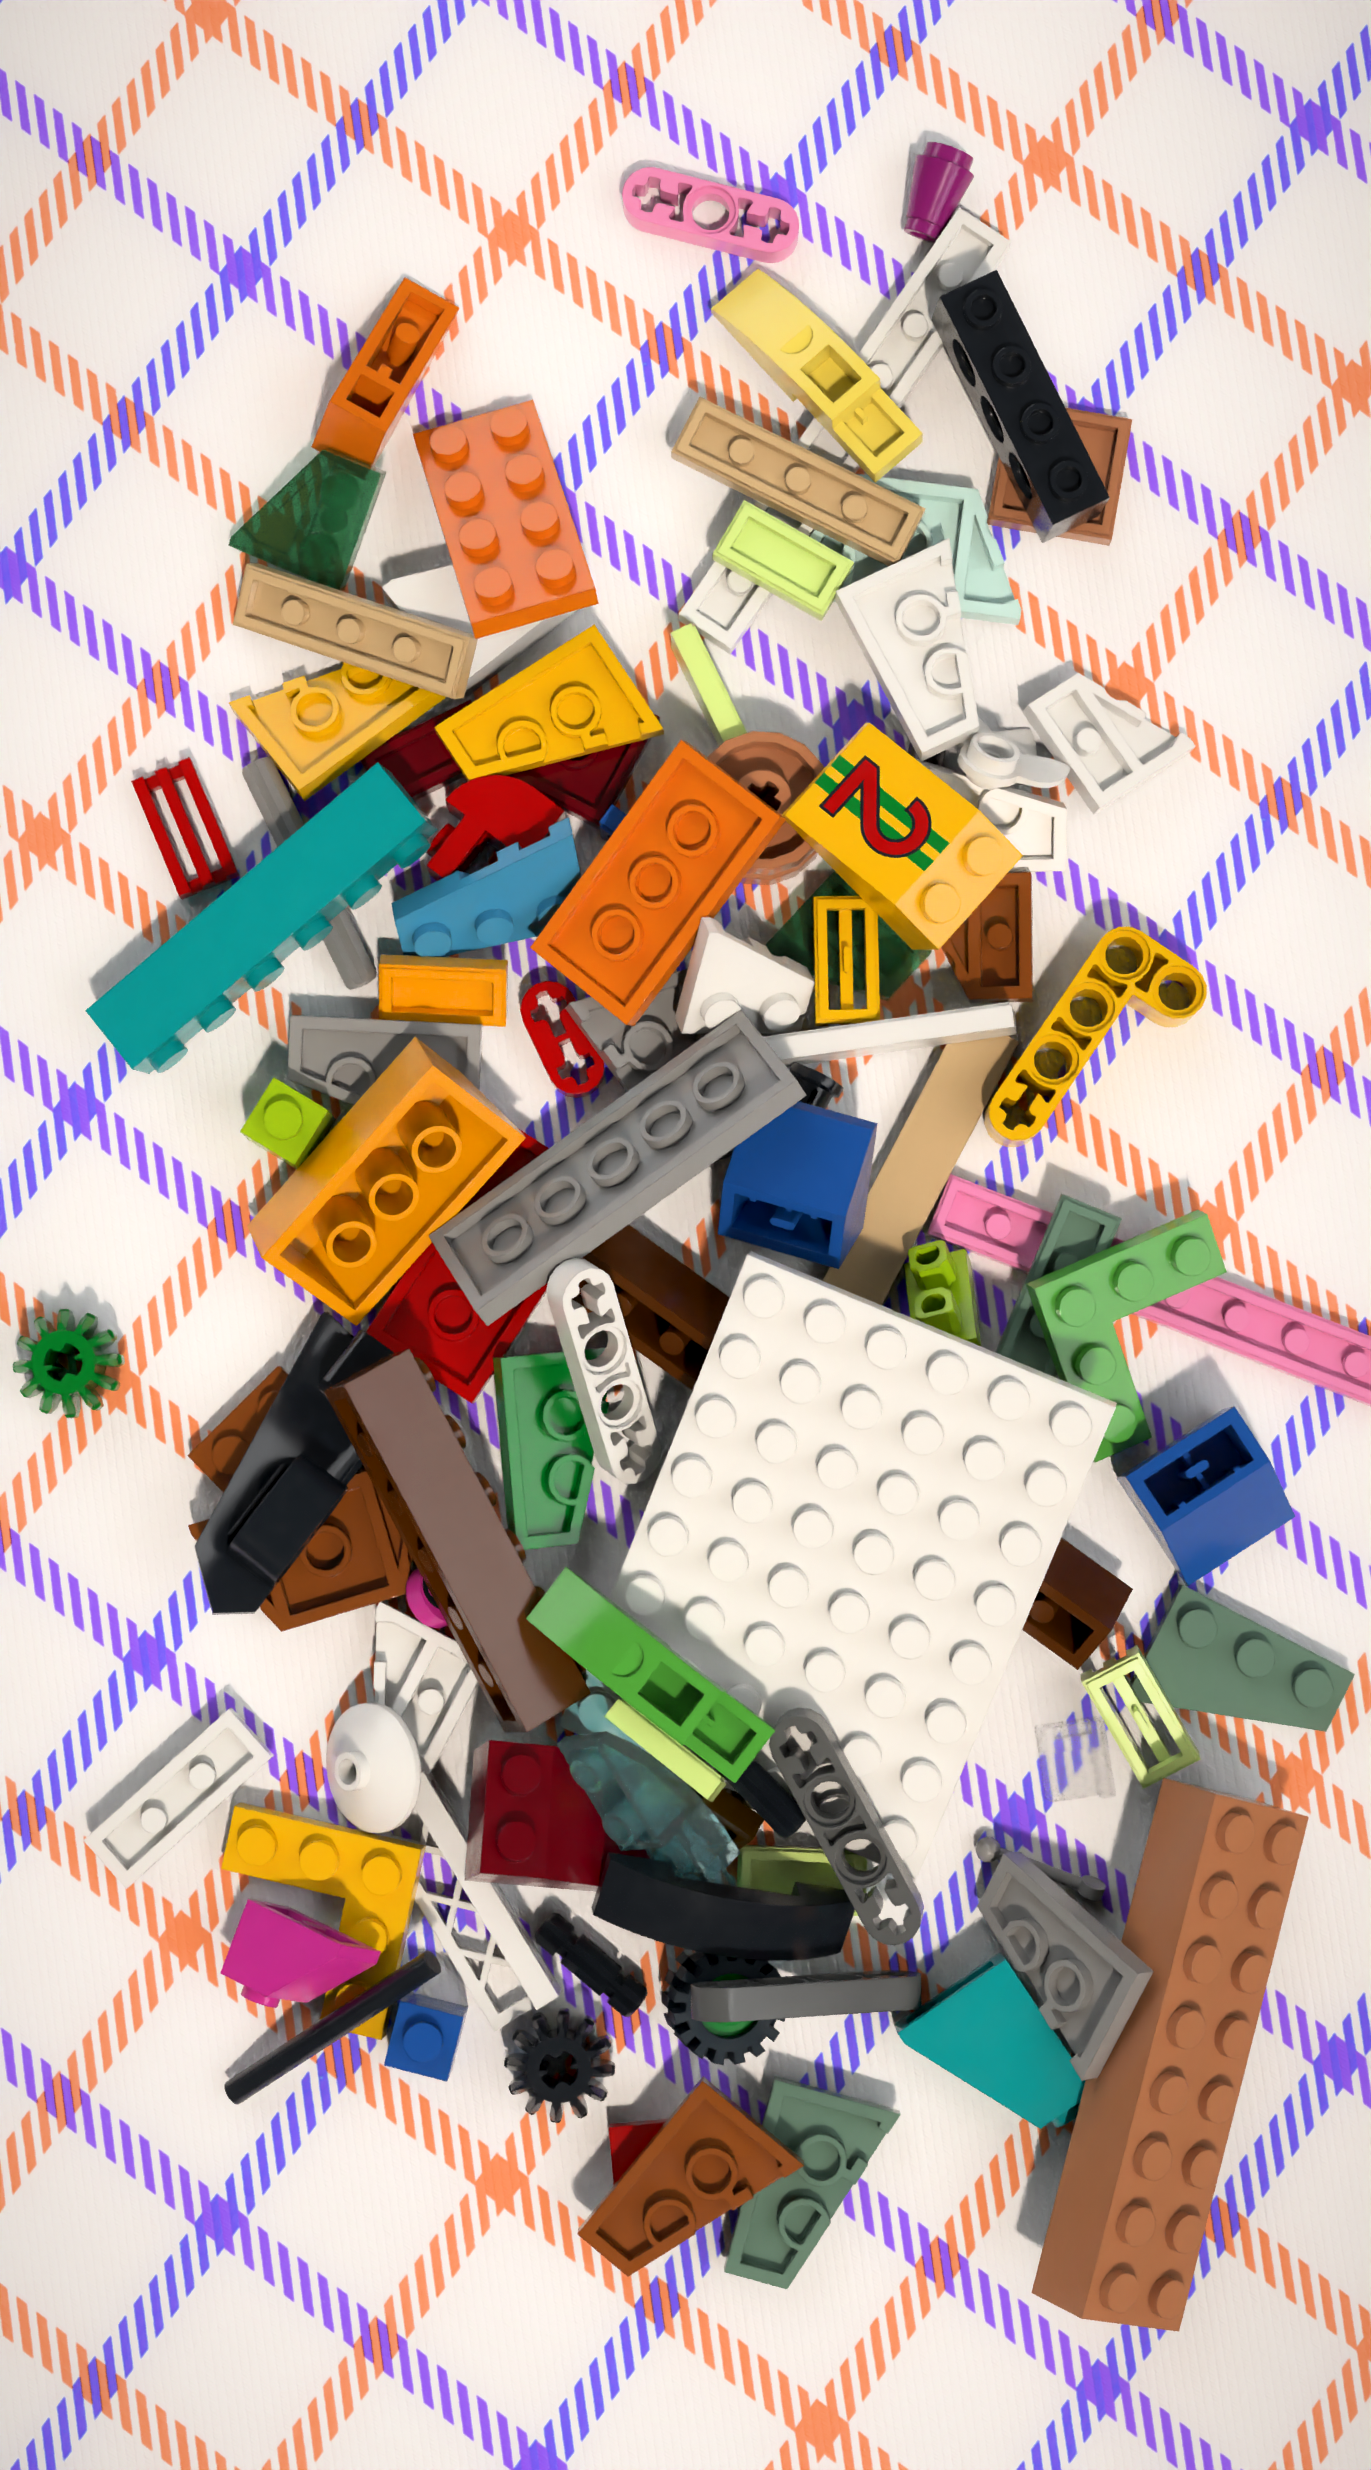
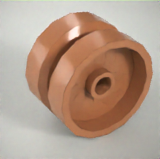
M751 731L726 740L708 756L711 761L781 815L824 769L823 764L805 744L777 732ZM785 821L741 880V883L773 885L796 877L816 859L818 853Z

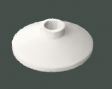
M369 1702L357 1704L347 1709L335 1723L327 1746L326 1769L332 1796L345 1818L358 1829L369 1833H383L394 1830L402 1825L410 1816L420 1791L421 1764L415 1739L405 1721L386 1705Z

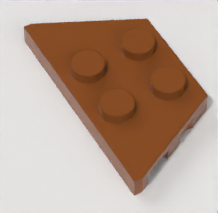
M366 1471L354 1475L347 1484L348 1490L342 1500L260 1606L262 1612L281 1632L406 1594V1584L411 1574L413 1559ZM209 1519L188 1525L190 1534L196 1541L199 1539Z

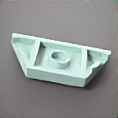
M857 474L875 483L868 475ZM887 477L879 479L875 484L926 508L924 516L901 560L949 538L955 586L960 601L961 618L1018 625L1022 609L1018 599L1015 600L1003 568L1005 562L997 540L992 537L987 523L988 516L978 489ZM814 530L810 536L812 539L854 562L853 569L841 588L888 567L817 530Z

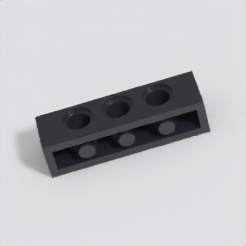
M992 271L940 296L931 320L1041 542L1044 543L1098 517L1110 497L998 271Z

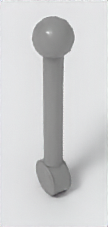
M993 1837L980 1839L975 1848L978 1858L983 1862L989 1863L995 1860L1000 1861L1004 1853L1012 1852L1001 1848L998 1841ZM1028 1858L1051 1880L1077 1889L1080 1895L1089 1900H1101L1106 1885L1100 1879L1090 1875L1079 1877Z

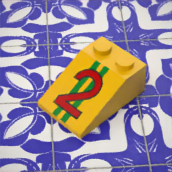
M870 722L865 723L782 814L786 818V822L912 950H939L1023 856L979 809Z

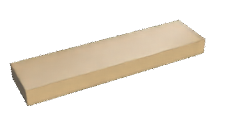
M699 397L671 451L672 459L887 566L901 561L926 509L702 397Z
M259 563L246 564L233 621L235 626L454 700L464 698L478 641L473 634Z

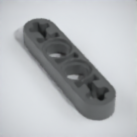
M799 1707L788 1710L779 1717L774 1726L775 1732L770 1737L769 1748L778 1769L867 1932L873 1939L882 1944L895 1946L906 1943L915 1936L923 1918L924 1904L920 1892L827 1721L821 1714L812 1709ZM796 1726L801 1734L812 1731L816 1736L809 1749L817 1766L826 1758H829L832 1763L819 1767L805 1780L802 1779L800 1773H805L810 1764L806 1755L800 1747H794L789 1750L785 1745L791 1734L790 1727ZM827 1781L837 1782L842 1785L850 1798L848 1808L836 1814L822 1811L815 1804L813 1798L815 1787ZM852 1840H869L879 1849L881 1855L879 1865L867 1871L853 1868L846 1861L844 1855L845 1846ZM888 1873H891L894 1877L887 1880L884 1888L888 1898L894 1906L906 1904L908 1907L902 1925H897L893 1918L881 1920L878 1916L882 1911L884 1902L877 1886L874 1885L884 1879ZM874 1886L868 1893H864L862 1888Z
M865 1971L705 1981L691 1984V2019L703 2022H741L902 2011L921 2008V1973L912 1971Z

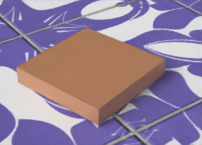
M1066 408L1110 499L1098 517L1057 537L1110 546L1133 419ZM998 455L987 523L992 526L1037 533Z

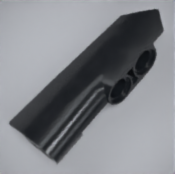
M329 1312L321 1314L194 1546L212 1615L255 1614L337 1507L348 1490L347 1484L363 1465L324 1390L394 1352L363 1330H359L355 1336L351 1335Z

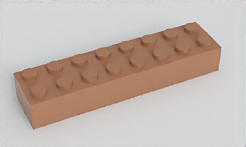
M1163 1778L1121 1940L1128 1949L1154 1972L1098 2078L1085 2081L1032 2294L1081 2319L1179 2332L1309 1819L1308 1816L1260 1801Z

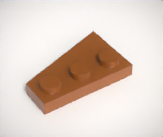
M703 2076L578 2228L577 2235L629 2277L694 2236L697 2230L731 2209L735 2210L754 2198V2194L781 2177L785 2178L803 2167L804 2160Z

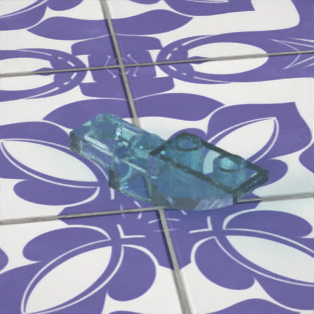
M607 1731L565 1736L557 1743L570 1766L573 1779L585 1790L602 1819L605 1832L616 1842L621 1851L645 1849L650 1859L672 1862L675 1877L736 1886L726 1868L741 1852L721 1822L706 1806L705 1802L680 1777L654 1756L635 1744Z

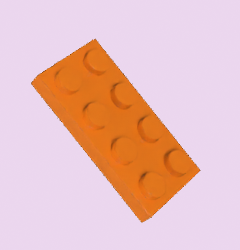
M533 399L413 434L475 639L599 604L595 585Z
M680 740L530 948L624 1024L635 1026L694 946L701 918L709 917L714 919L786 821V818L690 743Z

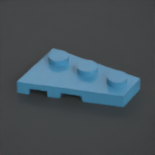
M569 817L549 826L550 836L524 849L516 842L496 852L498 861L472 874L456 871L391 903L403 955L445 957L538 937L581 878Z

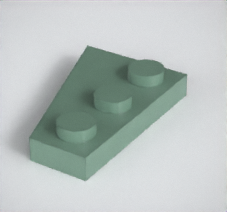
M1180 1584L1143 1655L1174 1708L1327 1732L1355 1676L1354 1673ZM1134 1673L1130 1685L1140 1702L1153 1704L1137 1675Z
M774 2076L761 2125L802 2158L804 2166L789 2176L776 2180L754 2194V2198L740 2206L724 2264V2272L788 2289L830 2225L831 2218L853 2184L857 2183L865 2171L868 2161L886 2133L889 2134L900 2117V2110Z

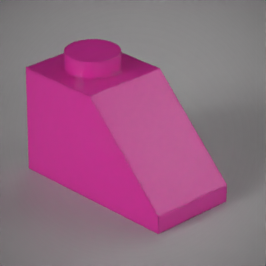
M248 1899L220 1973L244 1985L241 1991V1996L267 2007L277 2008L280 1999L304 2003L310 2002L376 1965L381 1951L289 1906Z

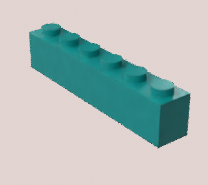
M377 762L85 1011L132 1070L148 1074L154 1070L157 1073L167 1071L187 1054L188 1049L184 1044L198 1032L204 1029L206 1033H209L229 1020L236 1012L233 1003L250 988L258 992L274 982L285 969L281 962L299 947L303 951L309 950L326 938L333 929L330 921L347 906L355 910L371 900L382 887L378 880L397 864L401 869L406 868L423 856L431 846L427 839L438 829L394 775Z

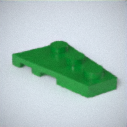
M606 1347L585 1349L586 1360L596 1359L604 1352ZM556 1351L494 1357L493 1365L507 1529L517 1536L524 1550L578 1544L595 1470L592 1465L594 1450L564 1352ZM608 1390L601 1401V1412L604 1414L608 1412L610 1403L606 1402Z

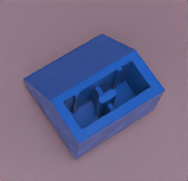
M798 1101L734 1148L723 1181L718 1234L839 1269L864 1227L878 1123Z
M1235 1406L1222 1409L1117 1477V1480L1186 1586L1191 1585L1295 1517L1269 1458Z

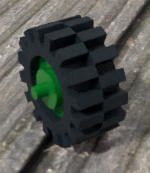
M683 1951L675 1959L681 1966L676 1973L668 1969L664 1980L670 1985L669 1991H662L661 2002L668 2009V2012L663 2014L667 2024L674 2030L673 2034L701 2059L705 2056L714 2064L724 2065V2059H729L736 2065L746 2062L744 2054L747 2052H751L755 2057L765 2052L760 2043L766 2037L773 2042L776 2040L780 2032L774 2028L776 2020L785 2022V2019L741 2022H703L691 2019L692 1983L781 1977L773 1965L766 1960L725 1957L698 1951L690 1956Z

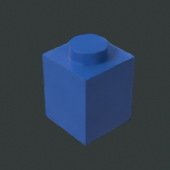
M413 1992L401 1998L384 2066L447 2082L453 2070L468 2006Z

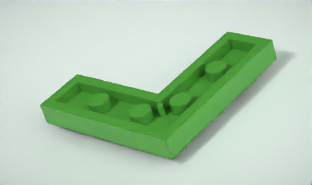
M1200 1210L1193 1211L1026 1284L1059 1379L1117 1403L1093 1462L1095 1463L1152 1438L1113 1322L1227 1272L1208 1215Z

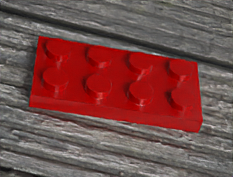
M520 1130L526 1138L460 1212L549 1148ZM431 1243L406 1270L366 1333L394 1353L410 1349L414 1358H420L427 1365L435 1380L474 1404L494 1374L493 1358L505 1357L547 1293V1284L487 1326L475 1312L436 1247Z

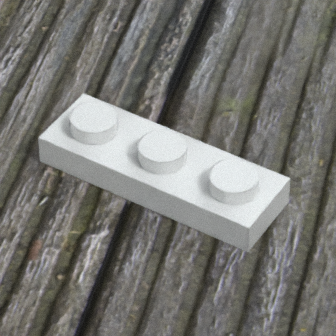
M229 1708L83 1841L127 1889L265 1765L274 1754L233 1708Z

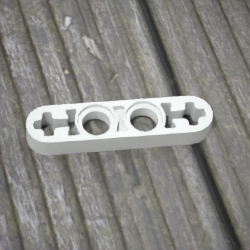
M581 1258L566 1260L557 1266L549 1277L546 1288L547 1299L594 1454L600 1467L624 1484H636L644 1481L654 1472L660 1460L661 1448L614 1284L607 1273L587 1260ZM582 1280L588 1282V1284L581 1288L584 1306L593 1311L588 1314L582 1305L572 1299L580 1293L579 1283ZM607 1331L608 1343L604 1352L596 1359L586 1360L585 1347L590 1337L596 1332ZM622 1384L624 1396L620 1405L612 1412L602 1413L601 1401L606 1391L612 1386ZM622 1431L624 1436H626L635 1443L629 1448V1451L625 1442V1438L617 1432ZM629 1454L630 1458L623 1462L622 1459Z

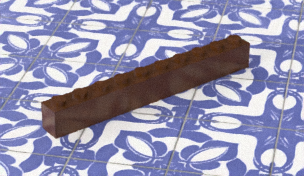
M628 1224L581 1259L587 1260L610 1276L614 1284L631 1346L693 1391L730 1297ZM582 1280L579 1283L580 1293L572 1299L582 1305L588 1314L593 1311L584 1306L581 1296V1288L588 1284V1282ZM1061 1537L1022 1630L1078 1670L1112 1631L1133 1588Z

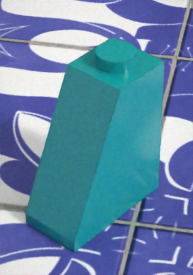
M1001 1952L927 2001L921 2008L914 2010L894 2024L898 2035L905 2045L1041 2129L1052 2121L1054 2126L1058 2128L1076 2118L1086 2080L1081 2081L1070 2062L1072 2057L1054 2030L1050 2029L1039 2008Z

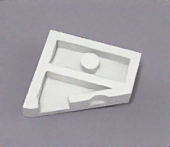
M1080 673L1075 674L1029 703L1022 712L1054 759L1070 766L1067 778L1093 815L1176 763L1196 747L1191 738L1182 733L1175 737L1144 719L1147 712L1126 700L1122 701L1112 698L1107 694L1104 687Z
M702 917L675 1014V1020L682 1034H708L735 1013L742 1010L759 1033L800 1032L815 981L806 966L786 956L780 957L771 954L767 946L749 937L742 941L724 932L720 922L713 918Z
M381 1601L375 1610L374 1702L393 1709L405 1721L418 1748L421 1771L425 1770L430 1775L478 1681L455 1639L424 1625L419 1620Z

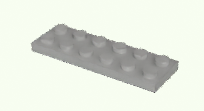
M740 1010L431 1233L429 1238L475 1312L489 1326L547 1284L555 1268L562 1262L572 1258H583L807 1095L743 1011Z

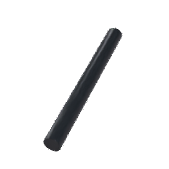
M426 1950L225 2082L224 2089L228 2098L234 2104H241L441 1973V1966L436 1956Z

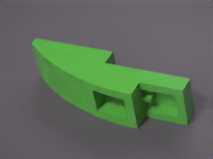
M567 1566L526 1618L546 1637L682 1746H687L734 1783L737 1782L775 1732L774 1727L681 1657L666 1642Z

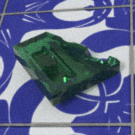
M323 449L231 536L228 546L313 582L343 591L347 585L387 472L334 449Z
M836 871L823 882L765 945L771 954L780 957L786 956L806 966L813 979V897L859 896ZM852 910L853 991L865 995L864 911ZM827 911L828 984L840 987L838 911ZM878 915L880 999L889 1001L931 956L932 951L912 950Z

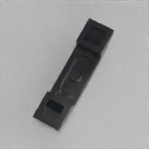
M608 1853L591 1907L594 1916L632 1933L659 1942L713 1955L766 1961L808 1960L841 1953L855 1912L844 1889L795 1882L792 1893L789 1895L675 1877L672 1862L616 1853Z

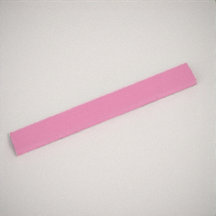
M950 1174L926 1235L1028 1274L1053 1213ZM1114 1237L1110 1247L1124 1241ZM1219 1277L1212 1278L1132 1313V1315L1371 1407V1336Z

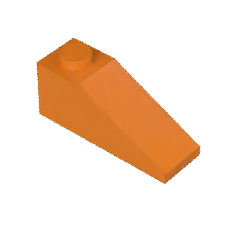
M404 277L331 397L311 447L367 478L394 433L460 308Z

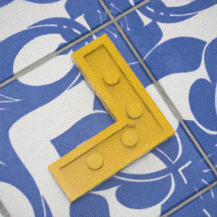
M240 1802L234 1806L221 1869L345 1898L339 1931L381 1951L376 1965L325 1993L321 2020L401 1967L426 1846ZM392 2005L349 2033L382 2040L387 2033Z

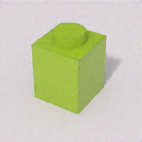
M273 1077L240 1130V1133L257 1146L298 1169L323 1141L336 1119L329 1110Z

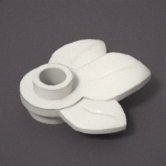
M979 719V732L972 738L957 744L960 748L957 759L960 768L971 783L983 789L995 790L1000 787L1011 786L1015 783L1037 788H1051L1063 783L1070 771V766L1063 762L1037 756L1034 735L1027 728L991 731Z

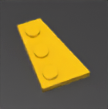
M595 624L434 727L437 735L467 781L487 775L506 776L664 735L663 727Z
M344 662L339 670L308 681L305 676L282 683L283 690L253 701L250 695L228 703L237 718L265 753L273 760L277 768L302 799L306 801L446 697Z

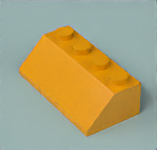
M414 1037L251 1220L247 1227L261 1258L357 1326L432 1243L429 1235L460 1212L526 1137L459 1070L417 1037Z

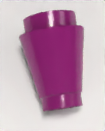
M927 142L923 155L915 156L906 215L907 221L904 227V231L907 234L924 241L936 242L974 178V175L970 172L974 160L972 156L957 148L937 142Z

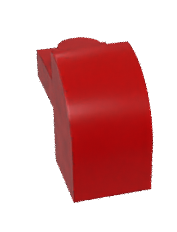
M487 775L472 779L456 788L445 799L449 813L459 819L460 822L456 828L448 823L438 832L426 852L432 858L426 866L430 876L436 881L456 871L466 873L488 843L502 850L518 842L524 849L550 836L548 827L566 819L565 810L533 786L520 779L505 775Z

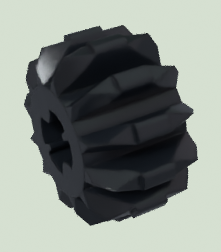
M568 2008L559 2009L556 2019L557 2028L554 2029L550 2028L547 2018L542 2012L534 2014L532 2023L538 2038L525 2030L517 2029L513 2034L512 2040L526 2053L507 2054L504 2060L506 2068L513 2071L526 2072L509 2083L510 2093L512 2095L521 2094L532 2088L534 2092L528 2099L525 2111L534 2115L544 2100L552 2102L549 2115L550 2121L553 2123L561 2121L563 2103L565 2102L570 2103L574 2114L578 2118L587 2116L588 2107L582 2093L584 2092L594 2100L604 2101L608 2090L593 2077H609L615 2074L614 2062L605 2059H594V2057L605 2053L611 2047L610 2038L607 2035L599 2036L587 2042L586 2038L591 2033L595 2020L590 2016H585L581 2020L576 2031L568 2029L570 2021V2010ZM563 2051L570 2053L573 2056L570 2068L578 2069L573 2076L562 2072L557 2079L550 2077L547 2074L550 2062L542 2061V2059L547 2054L558 2058Z

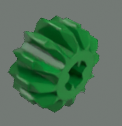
M69 1309L59 1310L57 1331L46 1318L38 1317L35 1319V1329L42 1339L37 1342L32 1338L20 1336L17 1345L24 1350L33 1352L31 1360H19L13 1363V1371L15 1373H33L34 1375L20 1389L23 1397L31 1398L44 1391L39 1410L45 1414H52L62 1400L63 1412L67 1418L71 1419L79 1417L81 1410L80 1396L92 1410L98 1411L103 1408V1400L95 1388L99 1385L104 1389L117 1391L120 1387V1382L115 1378L104 1375L106 1367H120L125 1364L123 1355L103 1353V1350L111 1346L117 1339L116 1333L108 1329L93 1337L98 1325V1317L86 1313L76 1327L75 1317ZM75 1348H77L80 1354L76 1355L74 1359L83 1362L81 1371L78 1375L66 1373L61 1379L58 1373L62 1372L63 1368L55 1366L58 1355L60 1353L71 1355Z

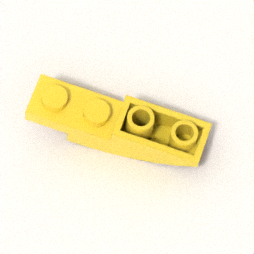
M756 269L711 308L713 316L793 402L798 399L875 483L923 442V433L881 389L880 378L806 305L760 269Z

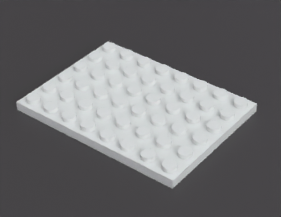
M750 1251L746 1256L610 1600L772 1727L776 1725L780 1716L791 1709L799 1707L808 1708L821 1714L834 1733L911 1878L917 1880L1117 1403ZM586 1670L583 1679L591 1694L566 1708L559 1726L663 1771L664 1764L604 1717L618 1698L620 1700L622 1698ZM796 1726L790 1727L791 1734L785 1745L789 1750L794 1747H800L810 1763L807 1771L800 1773L802 1779H807L819 1767L832 1764L830 1759L826 1758L819 1766L816 1765L809 1749L813 1739L816 1737L812 1731L801 1734ZM769 1738L755 1759L795 1800L772 1757L769 1748ZM698 1756L701 1760H703L706 1764H708L711 1768L718 1772L713 1766H711L708 1762H706L704 1759ZM726 1780L724 1781L726 1785L723 1789L728 1788L737 1792ZM827 1781L820 1783L813 1791L815 1804L826 1813H840L849 1806L850 1798L848 1792L837 1782ZM746 1802V1806H748L749 1808L753 1809V1808ZM806 1820L799 1830L815 1836ZM852 1840L844 1848L878 1864L880 1863L881 1855L879 1849L869 1840Z

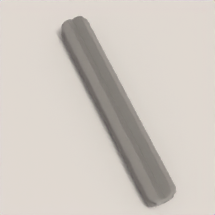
M264 757L245 766L242 769V775L278 847L301 828L304 823L275 763L270 757ZM344 909L330 921L333 929L323 941L345 986L351 990L362 987L375 979L376 970L346 909Z

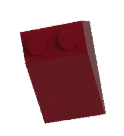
M488 1740L474 1750L465 1881L596 1892L608 1853L660 1860L663 1806L651 1800L644 1791L657 1770L662 1772V1770L642 1761L563 1747Z

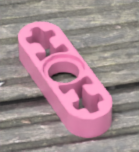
M646 167L635 171L628 177L623 187L622 197L625 217L634 228L646 233L764 263H777L785 260L793 253L798 243L799 219L797 213L790 204L778 198L655 167ZM649 188H656L660 190V200L662 202L678 206V194L687 195L683 203V222L674 220V206L657 203L653 207L652 212H645L641 210V199L635 196L645 197ZM716 201L727 209L729 217L722 227L716 230H706L698 226L694 221L692 215L695 208L702 202ZM739 209L748 210L746 224L765 227L769 218L777 219L780 221V231L787 235L777 234L773 243H766L762 241V230L744 225L743 237L734 236L738 228Z

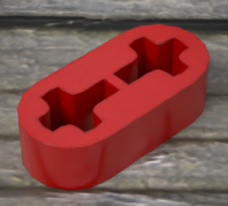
M545 981L537 983L527 990L521 1002L520 1012L528 1035L556 1090L567 1097L581 1098L589 1096L599 1088L605 1073L604 1061L566 1009L559 1013L566 1033L557 1037L554 1036L546 1020L535 1022L531 1016L539 1011L538 999L548 995L553 1003L564 1001L566 1005L576 1001L571 991L559 982ZM571 1042L580 1060L590 1057L594 1062V1065L586 1070L588 1081L578 1085L573 1077L562 1079L558 1074L559 1071L566 1067L565 1057L560 1047Z

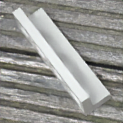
M425 1770L421 1771L420 1791L414 1807L424 1823L419 1842L394 1836L391 1831L375 1834L425 1845V1852L443 1856L457 1878L453 1897L427 1891L419 1878L415 1901L495 2032L535 2007L538 2010L559 1997L561 1987L499 1884L465 1881L468 1833L432 1773L429 1775ZM429 1833L437 1846L427 1844ZM462 1889H464L470 1901L460 1899ZM434 1902L450 1906L447 1923ZM458 1908L478 1912L491 1934L487 1952L459 1945L452 1933ZM496 1944L503 1956L494 1954ZM468 1958L484 1961L480 1978ZM491 1963L511 1968L527 1994L501 2011L498 2010L486 1990Z

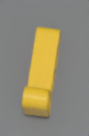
M1117 927L1108 931L1098 942L989 1102L984 1113V1125L988 1135L996 1143L1005 1147H1020L1029 1143L1047 1122L1126 1004L1155 1024L1162 1027H1178L1187 1023L1202 1008L1205 1002L1207 985L1203 975L1194 966L1140 930L1133 927ZM1114 945H1123L1129 948L1137 959L1136 971L1130 974L1114 972L1106 961L1107 948ZM1167 980L1181 983L1189 993L1188 1007L1183 1010H1172L1166 1007L1159 997L1160 983ZM1078 997H1088L1095 1000L1102 1011L1100 1024L1093 1027H1085L1078 1024L1070 1013L1071 1001ZM1044 1048L1059 1051L1067 1063L1065 1076L1058 1079L1043 1077L1034 1065L1035 1053ZM1020 1077L1024 1084L1017 1083L1015 1081L1016 1078ZM1028 1087L1031 1091L1038 1094L1023 1116L1030 1126L1028 1127L1020 1123L1013 1130H1010L1003 1124L1007 1114L999 1107L1000 1105L1006 1108L1013 1107ZM1042 1096L1049 1097V1102L1046 1103Z

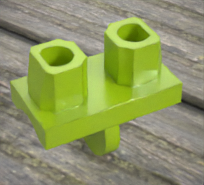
M942 1240L910 1248L908 1250L909 1263L904 1264L910 1317L981 1346L971 1261L966 1249L950 1252L945 1241Z

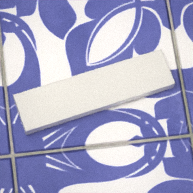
M1008 1002L765 1036L763 1038L784 1065L789 1067L793 1063L803 1065L1016 1035L1017 1027L1012 1004L1009 1005Z

